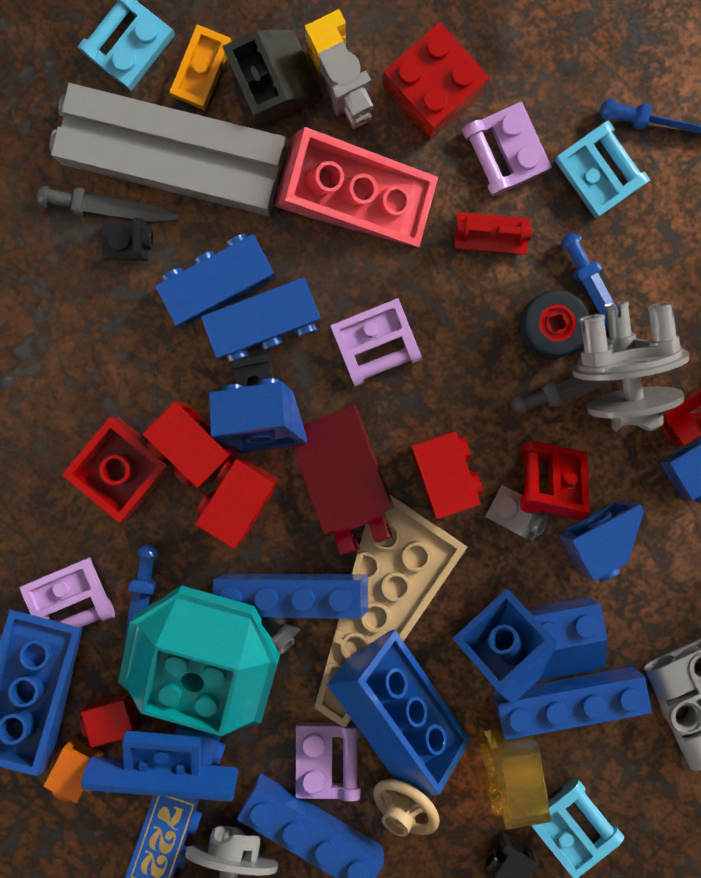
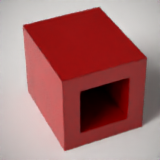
M129 692L90 702L81 711L82 716H80L79 720L82 735L88 737L91 748L124 738L126 731L137 732L141 726L135 702Z

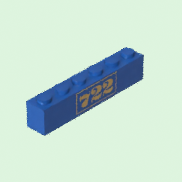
M178 724L174 735L201 737V765L212 766L213 764L219 766L226 747L225 744L220 743L222 736ZM153 795L125 878H173L176 868H184L187 860L185 852L188 846L185 845L188 833L196 834L202 817V813L196 811L200 799Z

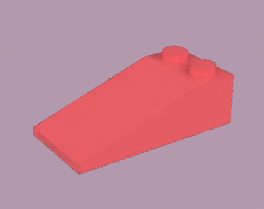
M304 127L292 135L273 206L307 218L418 248L422 240L438 177Z

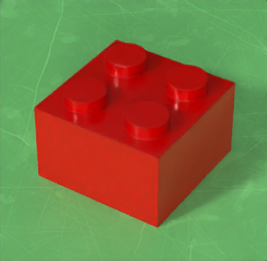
M438 22L384 71L382 87L431 140L485 92L490 77L445 26Z
M174 401L142 434L150 441L146 445L147 448L158 459L163 461L167 458L176 467L173 473L188 487L194 484L199 488L209 484L219 474L227 461L231 462L238 454L211 437V426L188 403Z
M109 417L64 471L62 476L116 521L121 523L133 516L174 465L167 458L163 461L158 459L147 448L146 445L149 441L121 418Z
M448 431L408 445L431 513L436 519L481 505L478 495L484 492L477 472L469 471L466 459L471 458V453L464 436H457L456 431Z
M245 457L225 463L216 478V481L221 483L216 492L212 491L211 494L207 493L196 510L200 518L195 525L234 549L244 540L280 482L279 478Z

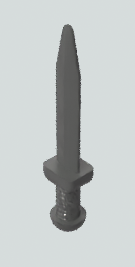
M46 185L39 188L36 194L37 201L41 206L47 208L50 204L69 207L76 215L84 217L85 212L132 220L134 218H142L145 222L178 220L177 214L155 205L87 194L86 189L81 187L75 188L73 193L50 190V186Z
M573 377L556 384L553 381L547 382L540 387L539 392L524 397L516 395L511 401V410L518 416H525L526 411L542 405L558 407L561 406L562 400L619 380L590 381Z

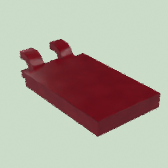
M349 406L303 425L307 436V444L294 445L292 447L323 533L325 535L335 532V540L340 555H347L361 550L353 529L366 524L370 526L374 542H382L394 537L385 512L395 508L357 406Z

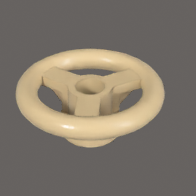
M396 779L382 780L374 787L373 796L377 807L383 814L382 823L391 833L405 837L409 832L416 835H429L437 830L440 823L438 811L430 799L420 790ZM393 791L402 793V794L408 796L409 798H411V799L414 800V801H410V800L407 799V798L400 797L399 795H397V794H396L395 792H393ZM419 813H426L428 823H416L415 816Z

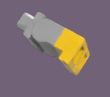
M337 9L305 25L307 52L332 99V107L337 117L345 113L352 129H355L372 120L370 112L373 110V104L370 99L371 79L366 70L360 73L361 66L359 60L354 54L348 52L346 48V21L340 9Z

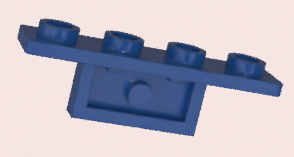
M126 731L122 741L123 759L93 756L89 759L81 780L83 790L232 801L238 778V769L235 767L201 765V737Z

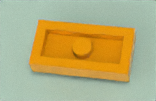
M197 24L170 89V95L175 99L205 111L227 59L222 46L232 42L231 38Z

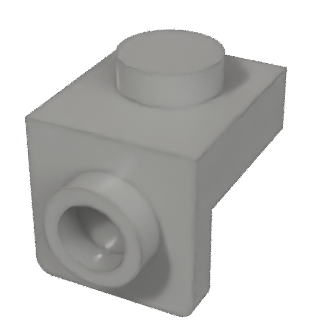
M501 485L485 517L528 540L534 541L535 537L541 535L548 523V513L540 511L531 514L522 511L520 508L521 494Z

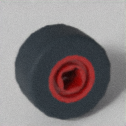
M561 290L544 292L530 301L522 311L519 321L520 337L527 349L537 356L551 359L568 355L583 344L579 318L588 316V310L583 302L570 292Z

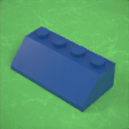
M390 630L347 658L327 686L394 779L414 786L426 796L440 795L470 744L471 739L396 630Z

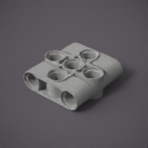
M701 638L664 654L644 666V671L660 703L661 714L668 721L685 760L693 771L701 770V670L694 671V664L701 657ZM682 706H688L687 714L681 719H676L678 709Z

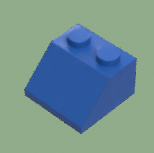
M273 378L262 379L258 381V385L244 387L239 384H230L223 386L222 391L209 392L211 437L233 451L245 453L307 444V436L294 393L282 381Z
M620 499L587 516L585 520H580L557 532L577 571L593 581L598 579L600 582L617 576L620 573L619 568L626 565L629 561L644 510L641 504Z
M505 589L452 638L494 688L511 704L515 703L541 678L558 643L508 589Z
M589 596L526 608L558 642L539 680L605 668L607 635L601 603Z

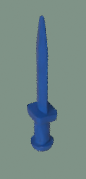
M611 98L605 100L600 107V114L604 120L608 121L610 118L632 122L631 126L637 130H642L649 122L701 134L700 125L650 115L651 104H641L636 108L615 103V99Z
M567 234L561 241L562 250L566 248L577 268L573 273V278L576 283L582 281L599 314L605 315L604 322L608 329L604 305L614 302L598 274L602 267L596 261H589L579 242L582 238L578 234Z
M152 545L141 546L136 554L140 558L137 577H134L128 586V590L132 591L123 655L130 621L134 614L149 606L150 594H153L156 590V582L151 579L154 559L158 558V551Z

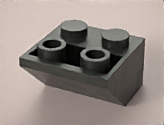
M256 30L222 46L228 64L257 128L324 99L294 30Z

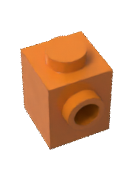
M73 736L63 747L43 787L51 790L52 794L62 801L77 803L84 792L92 793L91 790H83L81 787V780L89 759L93 756L103 757L105 752L96 747L91 748L90 744Z

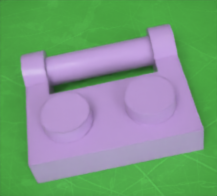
M522 101L482 120L471 122L462 128L466 141H471L490 184L487 187L492 197L547 173L552 168ZM492 132L511 175L502 176L484 136L485 133Z
M399 298L330 325L354 387L364 384V379L410 361L411 364L422 360ZM402 338L405 348L358 366L355 359L356 355Z
M90 557L19 587L31 615L50 619L48 614L91 597L94 607L58 622L84 627L100 619L105 622L115 617L114 607L105 594Z
M336 722L296 723V798L341 799L343 801H357L361 798V786L357 784L358 738L361 737V732L354 722H349L345 728ZM332 737L343 738V783H332Z

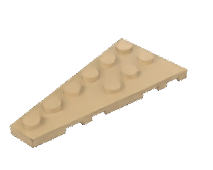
M391 494L390 497L395 509L385 512L394 537L382 542H374L370 526L366 524L359 545L361 550L357 552L351 573L368 574V612L361 619L339 618L314 708L343 728L347 726L351 718L327 686L329 681L347 658L390 630H396L404 642L467 549L465 544Z

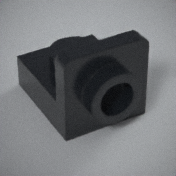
M134 218L133 222H102V259L105 261H148V250L154 249L153 229L148 228V224L142 218Z

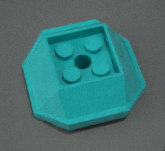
M180 586L168 593L166 597L134 614L129 624L118 683L130 693L141 714L223 736L238 728L262 722L280 654L270 635L261 624L262 619L255 606L186 586Z

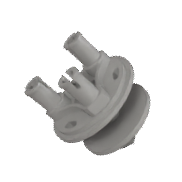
M629 301L617 302V307L614 303L605 304L609 330L608 337H606L605 315L594 314L579 318L584 351L581 352V358L577 361V364L572 367V374L575 378L590 381L622 380L623 390L607 393L590 400L587 403L588 414L599 418H611V426L615 432L625 425H634L647 431H654L664 424V411L673 409L684 402V394L680 389L662 386L643 387L642 385L643 376L678 368L686 364L690 359L689 352L682 349L679 336H676L673 302H662L648 306L652 333L651 340L639 339L636 337V333H632L628 308Z
M216 827L212 830L209 844L191 845L186 848L185 857L189 861L220 871L219 878H238V874L271 875L275 874L278 869V862L259 853L260 838L258 836H246L237 827Z

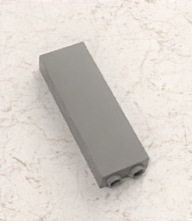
M68 83L66 94L61 95L58 105V113L63 117L61 127L58 126L57 130H53L49 142L50 151H52L51 156L61 165L271 217L288 148L285 136Z

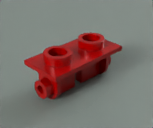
M457 212L454 249L527 255L528 241L532 237V226H529L530 218Z

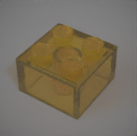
M499 729L484 731L486 743L480 744V752L483 766L486 767L489 779L485 780L489 802L492 803L494 816H501L506 830L550 823L551 816L540 750L533 735L504 740Z

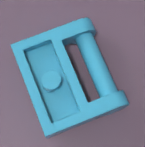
M117 0L88 39L83 38L77 48L128 90L132 91L173 39L175 33L171 27L137 0ZM130 12L136 18L108 54H103L100 48Z
M609 120L554 159L595 219L650 181L646 172L641 173L615 137L613 134L615 128ZM601 142L627 179V184L624 186L621 184L595 147L596 143Z
M578 778L568 781L557 795L527 818L532 828L573 878H579L617 848L624 840V835L616 826L610 825L586 795L585 786ZM572 803L577 805L601 835L600 839L595 843L590 840L566 810Z

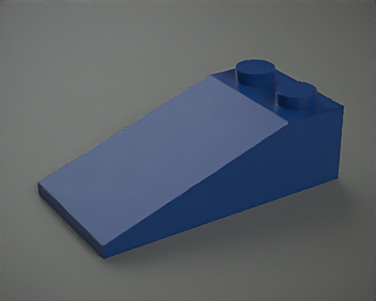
M13 609L9 610L0 640V767L33 776H39L49 769L61 728L83 628Z

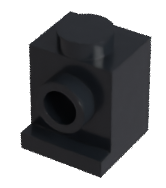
M268 354L231 361L236 384L247 387L249 379L255 376L259 377L260 380L274 379L271 358Z
M500 831L497 836L500 846L498 850L493 849L489 853L484 864L486 878H530L538 865L532 850L503 831Z

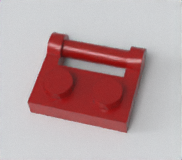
M537 441L524 442L521 445V459L524 460V493L520 497L521 510L531 514L541 511L585 520L590 513L587 452ZM540 460L548 462V494L539 493Z

